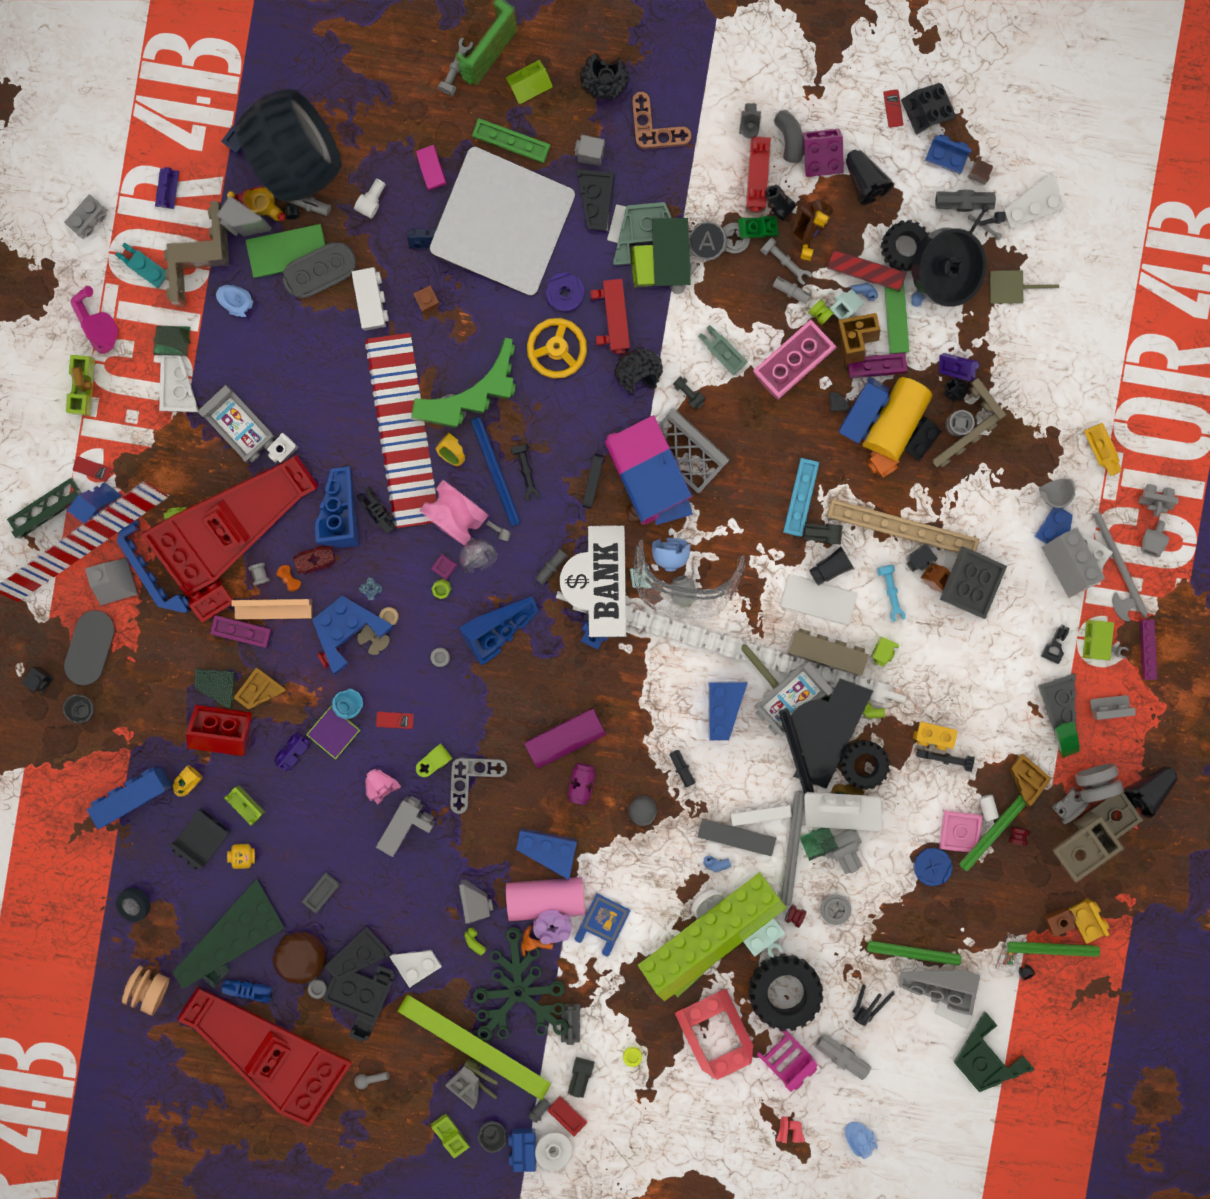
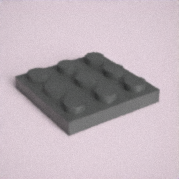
M961 546L940 600L986 619L1007 566Z

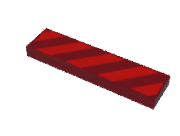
M836 250L832 251L827 266L829 270L898 292L901 291L907 272Z

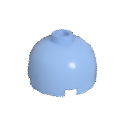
M667 538L668 542H661V539L653 541V558L656 564L665 568L666 571H676L677 568L687 563L691 544L687 545L686 540Z

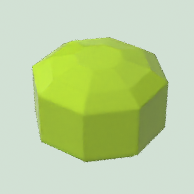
M445 579L436 580L432 587L433 595L439 599L448 597L452 590L450 582Z

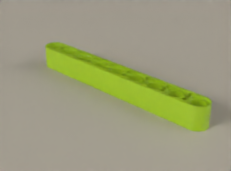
M408 994L397 1010L402 1015L538 1099L543 1100L552 1083Z

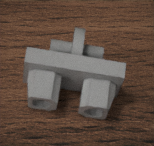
M1147 484L1143 494L1138 499V504L1148 505L1147 509L1153 510L1154 517H1159L1161 512L1167 513L1168 510L1173 509L1175 504H1178L1179 498L1175 497L1174 489L1164 488L1162 494H1157V486Z

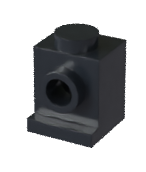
M927 544L921 545L905 558L908 561L906 565L912 572L918 569L924 570L930 565V560L932 562L938 560Z
M32 667L22 681V684L33 692L40 691L44 693L54 677L40 667Z

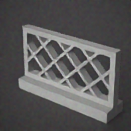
M672 408L659 423L663 435L675 436V446H669V448L675 449L677 460L678 448H689V459H679L678 462L689 461L690 473H682L685 482L699 494L726 465L730 458L675 408ZM667 420L674 424V433H663V424ZM685 434L688 437V446H677V435ZM699 447L702 450L703 458L692 459L691 448ZM713 460L719 465L715 471L706 472L705 461ZM692 461H703V472H692ZM703 474L704 483L698 488L693 483L692 475Z

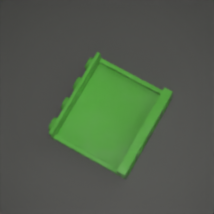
M496 0L493 3L497 20L468 60L458 52L456 54L460 74L462 75L461 78L469 85L473 83L477 86L518 31L514 8L503 0Z

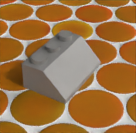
M230 196L216 215L221 219L219 223L235 236L238 233L243 237L270 232L272 229L262 217Z
M1078 527L1060 535L1041 547L1068 598L1104 581L1105 577Z

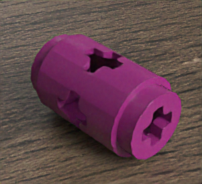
M576 763L568 790V801L587 805V801L591 797L596 774L594 766Z

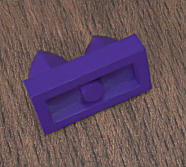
M947 353L939 355V373L967 381L975 380L976 370L980 366L978 361Z

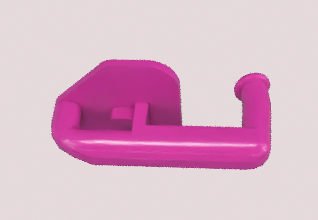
M85 286L71 298V306L92 347L100 354H106L114 347L118 328L108 313L101 312L89 315L82 300L86 297H91L93 289L91 286Z

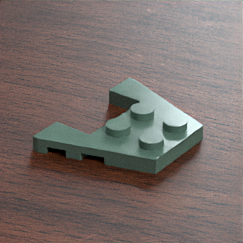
M665 202L626 206L613 261L614 266L631 264L629 244L653 242L652 218H672Z

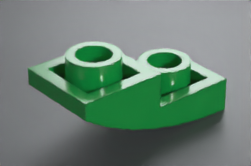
M776 216L738 219L740 238L779 236Z
M1074 722L1063 723L1055 728V736L1059 743V753L1062 758L1080 752V744Z

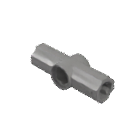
M825 1033L817 1040L815 1048L831 1058V1061L841 1069L848 1070L862 1081L870 1073L871 1065L856 1056L855 1052L844 1044L840 1045Z

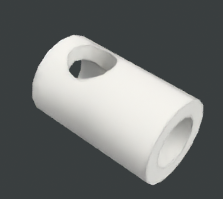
M993 795L980 797L979 801L985 821L999 818Z

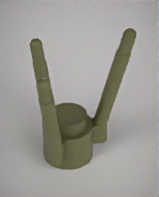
M467 1059L464 1067L471 1070L475 1076L478 1075L495 1085L498 1084L496 1080L480 1072L481 1066L478 1064L483 1065L475 1059ZM479 1081V1087L492 1098L497 1099V1096Z

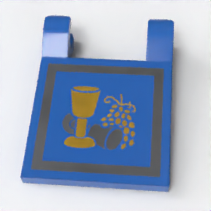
M596 893L575 935V941L581 943L586 932H589L607 941L602 954L608 957L631 910Z

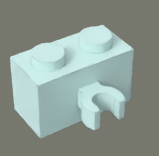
M773 918L743 942L754 957L767 948L769 956L773 958L774 955L771 952L773 948L776 947L780 952L782 951L781 946L775 941L783 936L785 932L777 920Z

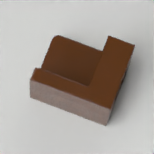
M978 156L974 160L967 178L985 185L990 179L989 175L993 166L981 161L982 157Z

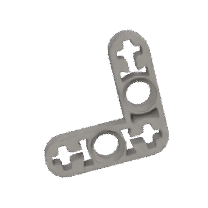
M457 758L452 764L450 802L452 811L461 814L468 808L469 776L502 777L507 772V763L502 759ZM459 761L466 765V768L462 770V775L466 774V778H455V774L459 775V768L455 767V765L459 764ZM477 762H482L485 765V770L481 773L477 772L474 768ZM488 762H492L491 766H497V763H501L504 770L497 773L496 769H491V773H487L489 768ZM461 780L465 783L466 787L463 791L456 790V781ZM454 793L458 795L465 794V797H461V803L465 804V806L461 807V810L454 806V803L458 801V796L454 797Z

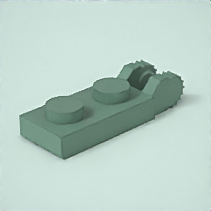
M709 325L707 330L716 340L711 343L701 333L698 335V338L734 376L748 362L722 334L720 335Z

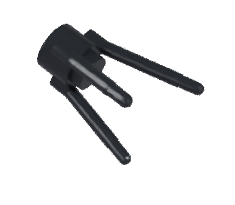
M863 984L856 1006L852 1010L855 1013L853 1019L859 1024L866 1026L893 997L894 991L872 1012V1009L882 995L879 993L868 1008L865 1006L860 1008L866 985Z

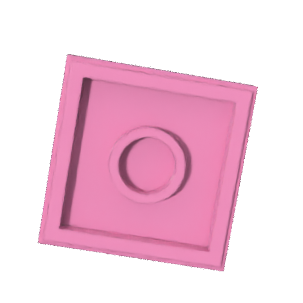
M944 810L939 848L970 852L980 841L983 815Z

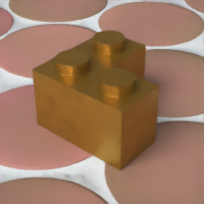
M877 313L838 320L837 331L845 364L865 361L866 349L864 343L879 341L881 329Z

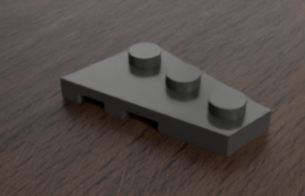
M1076 673L1038 685L1054 735L1055 728L1063 723L1074 722L1076 726Z

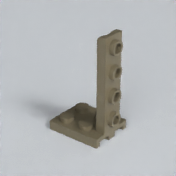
M975 378V380L969 383L971 386L969 391L975 398L979 397L982 400L980 405L987 413L991 412L992 415L935 457L932 461L935 467L939 465L941 468L951 461L949 458L952 455L956 454L958 456L966 450L965 445L969 442L972 444L982 438L980 435L985 430L990 432L997 426L996 422L1006 416V413L979 378Z

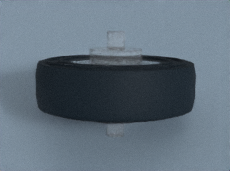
M127 888L116 899L117 911L124 919L130 922H138L144 919L150 911L149 898L140 889Z

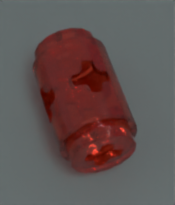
M326 545L315 547L312 550H305L293 556L298 573L304 575L315 572L318 569L331 567L332 564L336 563L332 547ZM312 555L319 557L316 565L310 562L313 559Z

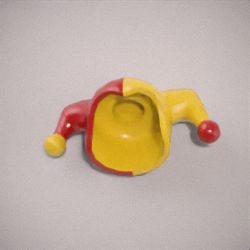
M258 186L246 189L242 194H235L232 191L227 194V198L229 196L259 216L267 215L275 221H283L286 218L283 211L274 204V195L266 187Z

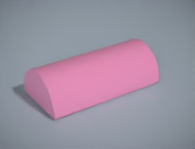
M809 320L756 367L753 372L761 384L779 400L837 347L812 320Z
M572 877L569 880L560 878L506 883L508 920H534L538 918L541 912L547 910H558L560 914L565 915L566 913L569 917L584 916L585 904L582 877Z

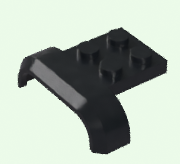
M379 964L374 978L359 972L350 974L338 981L332 977L323 1001L358 1015L349 1037L361 1042L369 1039L395 977L392 969Z

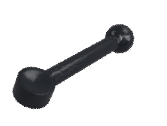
M988 205L982 206V211L969 232L973 233L984 213L989 211Z

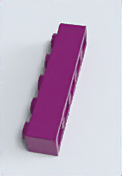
M1139 620L1142 679L1156 680L1155 620Z

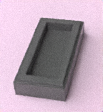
M325 872L302 900V903L317 914L341 883L328 872Z

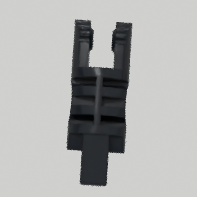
M368 487L365 492L372 503L362 493L356 497L365 510L368 511L379 528L381 527L386 534H389L396 529L391 520L392 516L387 512V509L380 502L372 488Z

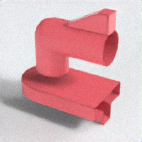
M782 1116L776 1141L787 1143L788 1130H793L792 1142H805L801 1122L788 1121L787 1116Z

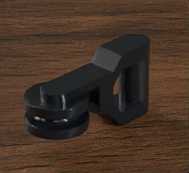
M1062 624L1057 628L1050 644L1045 645L1041 657L1056 664L1060 663L1064 652L1061 648L1062 644L1055 640L1060 638L1061 641H1064L1069 633V627L1065 628V625ZM1050 647H1057L1059 649L1058 655L1048 652Z

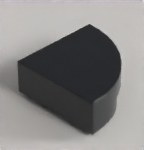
M829 392L830 411L850 410L849 404L843 396L836 392Z

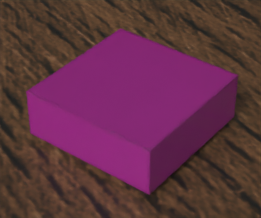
M441 554L431 570L447 580L458 564L444 554Z

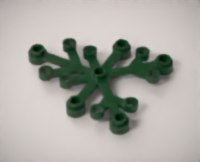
M516 926L510 927L506 932V938L511 946L512 963L502 956L499 950H494L490 954V959L493 962H498L513 974L514 982L505 976L501 969H495L492 973L493 980L500 981L508 989L488 991L485 987H478L473 994V998L477 1003H485L488 999L510 997L500 1009H480L477 1012V1019L479 1021L492 1018L487 1025H482L477 1031V1037L484 1042L491 1039L493 1029L498 1023V1037L501 1039L508 1037L509 1029L507 1028L506 1013L515 1002L524 1001L536 1011L537 1026L535 1031L540 1036L545 1035L547 1032L545 1020L553 1026V1031L558 1035H564L569 1027L565 1019H557L551 1014H562L565 1009L563 1003L556 1002L552 1005H540L529 996L551 994L559 997L564 993L565 985L562 981L555 980L548 986L529 987L534 979L540 977L542 973L541 967L537 965L531 968L529 975L522 982L521 974L533 959L538 958L540 950L535 948L538 952L536 956L531 955V951H528L527 956L520 963L518 941L522 936V932ZM515 932L517 937L511 938L510 933ZM493 953H498L499 959H494ZM535 968L538 969L539 974L534 975L532 970ZM495 972H500L501 978H496ZM553 987H560V992H555ZM517 989H520L522 991V995H516L515 991ZM483 993L484 998L479 999L477 994ZM560 1005L562 1011H556L555 1006ZM484 1012L486 1014V1017L481 1018L479 1016V1013ZM557 1025H563L564 1029L559 1031ZM543 1026L545 1031L539 1032L538 1027ZM500 1030H506L507 1034L505 1036L501 1035ZM486 1031L488 1033V1036L483 1037L481 1035V1032Z

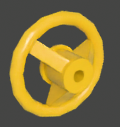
M550 318L539 323L532 330L527 341V357L532 367L541 375L553 379L566 378L576 373L583 365L587 355V340L582 330L572 321L563 318ZM559 325L555 337L549 339L546 346L534 350L536 338L542 330L550 326ZM566 328H569L579 341L580 352L576 361L568 353V344L563 339ZM548 355L554 360L563 359L570 367L562 371H552L542 366L537 358Z

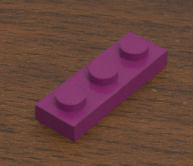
M905 353L865 356V361L848 364L849 379L907 374L908 371Z
M215 615L210 634L267 648L272 629Z

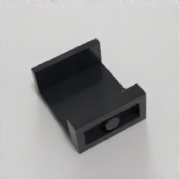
M203 808L196 811L190 823L176 841L170 845L175 855L178 857L183 856L188 860L187 863L192 868H198L199 870L206 865L231 833L229 828Z

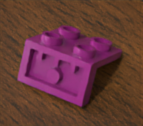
M840 129L803 132L806 177L843 173V135Z

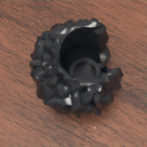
M596 53L586 59V65L582 66V71L580 72V80L584 91L587 94H591L593 98L597 97L599 100L603 98L606 101L619 97L620 93L627 89L630 78L628 76V69H626L621 58L607 65L606 61L600 59Z
M641 347L633 351H626L625 354L619 357L614 373L617 382L624 390L634 396V385L639 380L652 390L657 388V383L660 382L659 378L663 373L661 358L656 353Z

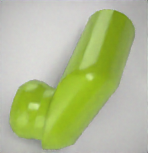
M868 701L863 715L869 719L885 717V709H874Z
M471 927L464 933L468 947L481 956L485 953L486 948L476 941L474 937L477 936V931Z

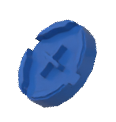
M934 847L921 851L915 858L913 865L917 878L929 886L945 883L951 876L953 869L948 854Z

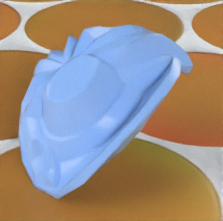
M224 285L219 287L216 292L218 302L231 315L246 317L244 312L252 308L253 300H251L249 292L241 287Z
M850 1122L845 1127L846 1140L855 1155L866 1159L871 1156L873 1148L878 1149L874 1132L870 1131L865 1125L858 1122Z

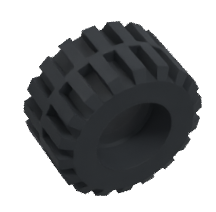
M902 220L889 228L882 239L881 254L885 257L884 261L890 263L891 268L895 267L897 270H904V272L912 269L914 255L904 256L900 254L896 248V240L900 236H909L915 241L916 247H918L920 242L929 234V232L926 233L924 225L921 227L917 221L912 223V220H907L906 222Z
M858 740L859 742H852L849 747H846L840 760V770L843 777L854 787L862 788L863 790H867V788L874 789L877 785L880 786L882 781L887 779V773L890 772L888 754L881 746L872 741ZM867 753L874 757L875 768L869 775L862 776L855 771L854 763L858 756Z

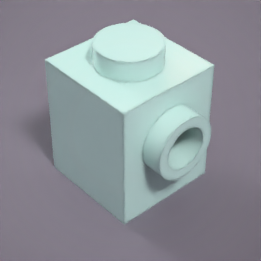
M851 289L847 293L843 291L835 298L837 302L830 309L839 319H845L856 312L864 302Z

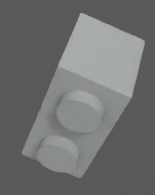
M581 135V140H577L575 146V156H578V162L600 167L604 153V140Z

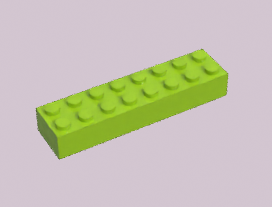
M759 872L639 963L638 967L656 994L666 1001L787 909V907Z

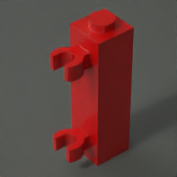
M755 137L750 140L745 209L750 210L751 213H761V210L764 211L766 208L765 190L768 185L771 138Z
M622 279L603 281L602 290L590 291L591 300L605 298L609 333L607 336H596V346L610 344V351L615 352V355L625 354L626 350H630L623 282Z

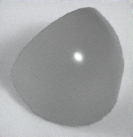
M1058 479L1039 487V491L1046 504L1054 508H1063L1074 499L1075 484L1072 479Z

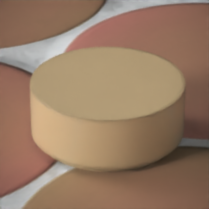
M392 607L384 608L379 614L380 618L392 626L399 620L397 610Z

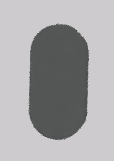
M328 243L290 262L283 272L282 280L284 287L290 294L296 297H310L347 279L356 266L355 254L344 243Z
M88 611L77 621L64 663L67 677L75 684L89 685L97 681L103 674L116 630L112 618L103 611Z

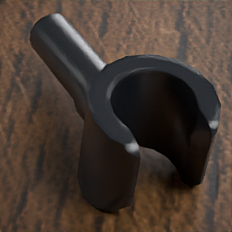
M995 212L994 218L982 220L979 222V225L1005 222L1006 213Z

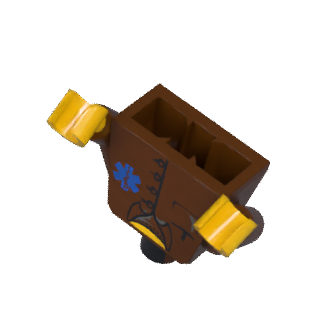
M819 199L800 207L790 232L794 238L801 242V258L809 261L813 253V249H809L810 240L825 229L829 217L833 213L831 205Z

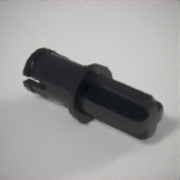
M680 750L672 751L669 755L676 768L675 772L679 774L684 787L686 788L696 783L689 770V764H686Z

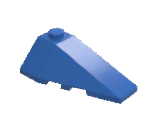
M350 466L333 468L330 470L325 488V496L320 505L321 510L315 522L316 543L338 548L359 546Z

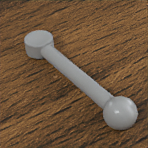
M969 214L967 218L970 221L975 222L976 218L973 215ZM986 225L981 226L994 235L996 240L1002 239L1001 233H996Z

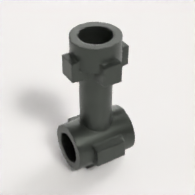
M680 376L673 383L674 388L677 391L681 389L690 399L688 403L695 410L700 408L706 398L699 391L695 394L686 385L687 380Z

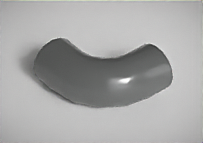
M782 110L775 116L774 124L781 130L784 136L785 148L783 159L787 162L798 163L802 160L803 132L795 116L788 110Z

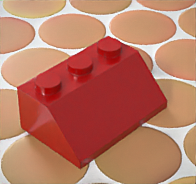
M195 705L186 732L187 749L245 756L249 742L252 712Z

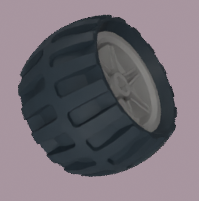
M280 90L260 98L242 114L236 123L238 142L248 163L266 189L278 200L290 202L314 195L326 187L341 169V156L328 127L317 110L298 90Z

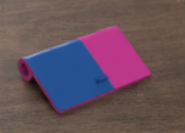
M654 415L619 433H612L606 437L605 445L642 524L653 522L659 517V513L692 497Z

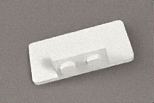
M805 793V818L808 827L865 831L882 830V799L879 796Z

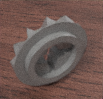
M729 223L723 227L728 237L725 251L732 254L744 251L750 242V238H740L739 224ZM734 231H736V236L743 240H737L733 246L732 240L729 237H732Z
M840 894L830 895L822 902L821 915L829 924L840 925L849 919L851 905ZM837 903L838 907L844 911H837L834 916L830 908L834 907Z

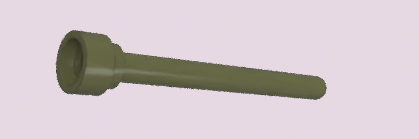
M742 645L741 650L774 689L779 684L748 645Z

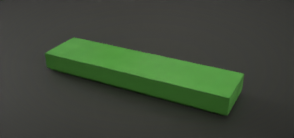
M478 118L472 134V138L543 164L551 146L548 143Z
M904 283L900 292L884 287L889 354L909 353Z

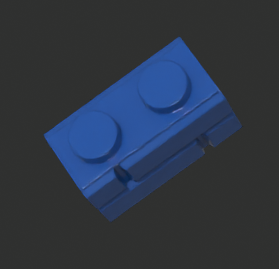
M513 1129L512 1135L508 1137L509 1147H512V1154H509V1166H513V1172H535L536 1129Z

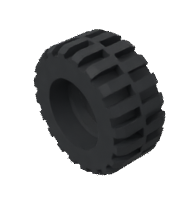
M780 954L779 957L774 955L768 961L763 960L760 963L761 966L755 968L753 971L754 975L750 977L749 981L750 988H748V993L755 1014L758 1015L763 1023H767L770 1028L775 1029L776 1027L779 1028V1031H786V1029L795 1031L797 1030L796 1027L801 1026L803 1028L807 1026L806 1022L809 1020L812 1022L816 1018L815 1013H819L821 1009L820 1003L823 1002V987L815 969L803 958L799 959L798 956L793 954L791 956ZM781 976H794L803 985L804 994L797 1005L788 1009L775 1007L768 998L770 984Z

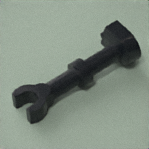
M528 444L512 447L511 451L512 455H519L522 467L520 471L524 475L527 487L525 497L527 501H530L529 494L531 492L536 494L537 499L540 498V494L534 487L531 475L533 471L532 467H529L526 455L529 447Z
M917 749L916 754L919 758L941 761L946 765L950 763L963 766L964 770L972 772L975 760L973 756L967 755L964 759L951 756L949 753L940 754L922 749Z

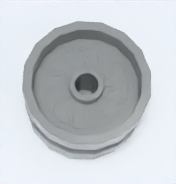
M1116 764L1099 765L1075 774L1077 785L1084 787L1080 791L1083 802L1107 799L1124 791L1122 781L1114 779L1119 774Z

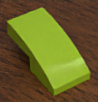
M447 1113L431 1124V1128L442 1140L443 1146L453 1158H456L470 1148Z

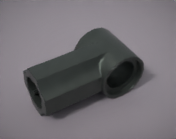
M805 523L804 540L841 545L843 525Z
M576 1056L568 1094L577 1098H584L595 1061Z

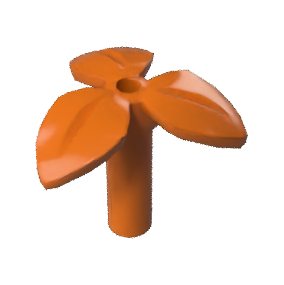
M533 924L523 934V941L521 942L523 957H526V951H531L535 948L549 950L553 948V943L542 944L540 940L530 938L529 934Z

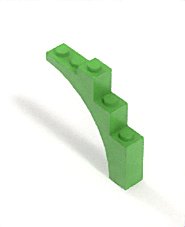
M504 338L500 353L492 369L474 387L461 394L443 399L428 400L415 398L411 419L457 428L458 424H462L464 413L460 412L461 410L480 414L484 412V409L488 410L490 398H487V395L509 399L510 395H514L516 384H513L514 378L506 377V375H510L512 364L509 363V357L514 354L515 345L512 344L513 339Z

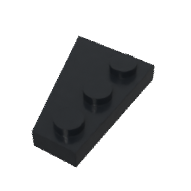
M365 926L323 967L338 981L392 954L370 929Z

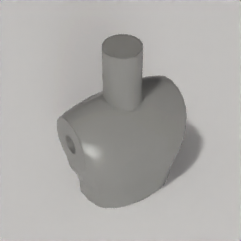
M1159 520L1155 530L1146 529L1142 538L1141 551L1153 557H1160L1161 553L1165 550L1169 537L1162 533L1166 524L1164 521Z

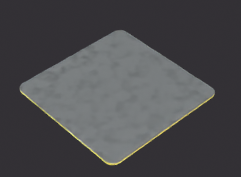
M472 147L467 152L431 242L430 251L435 256L527 295H533L539 288L575 198V193L573 189L478 147Z

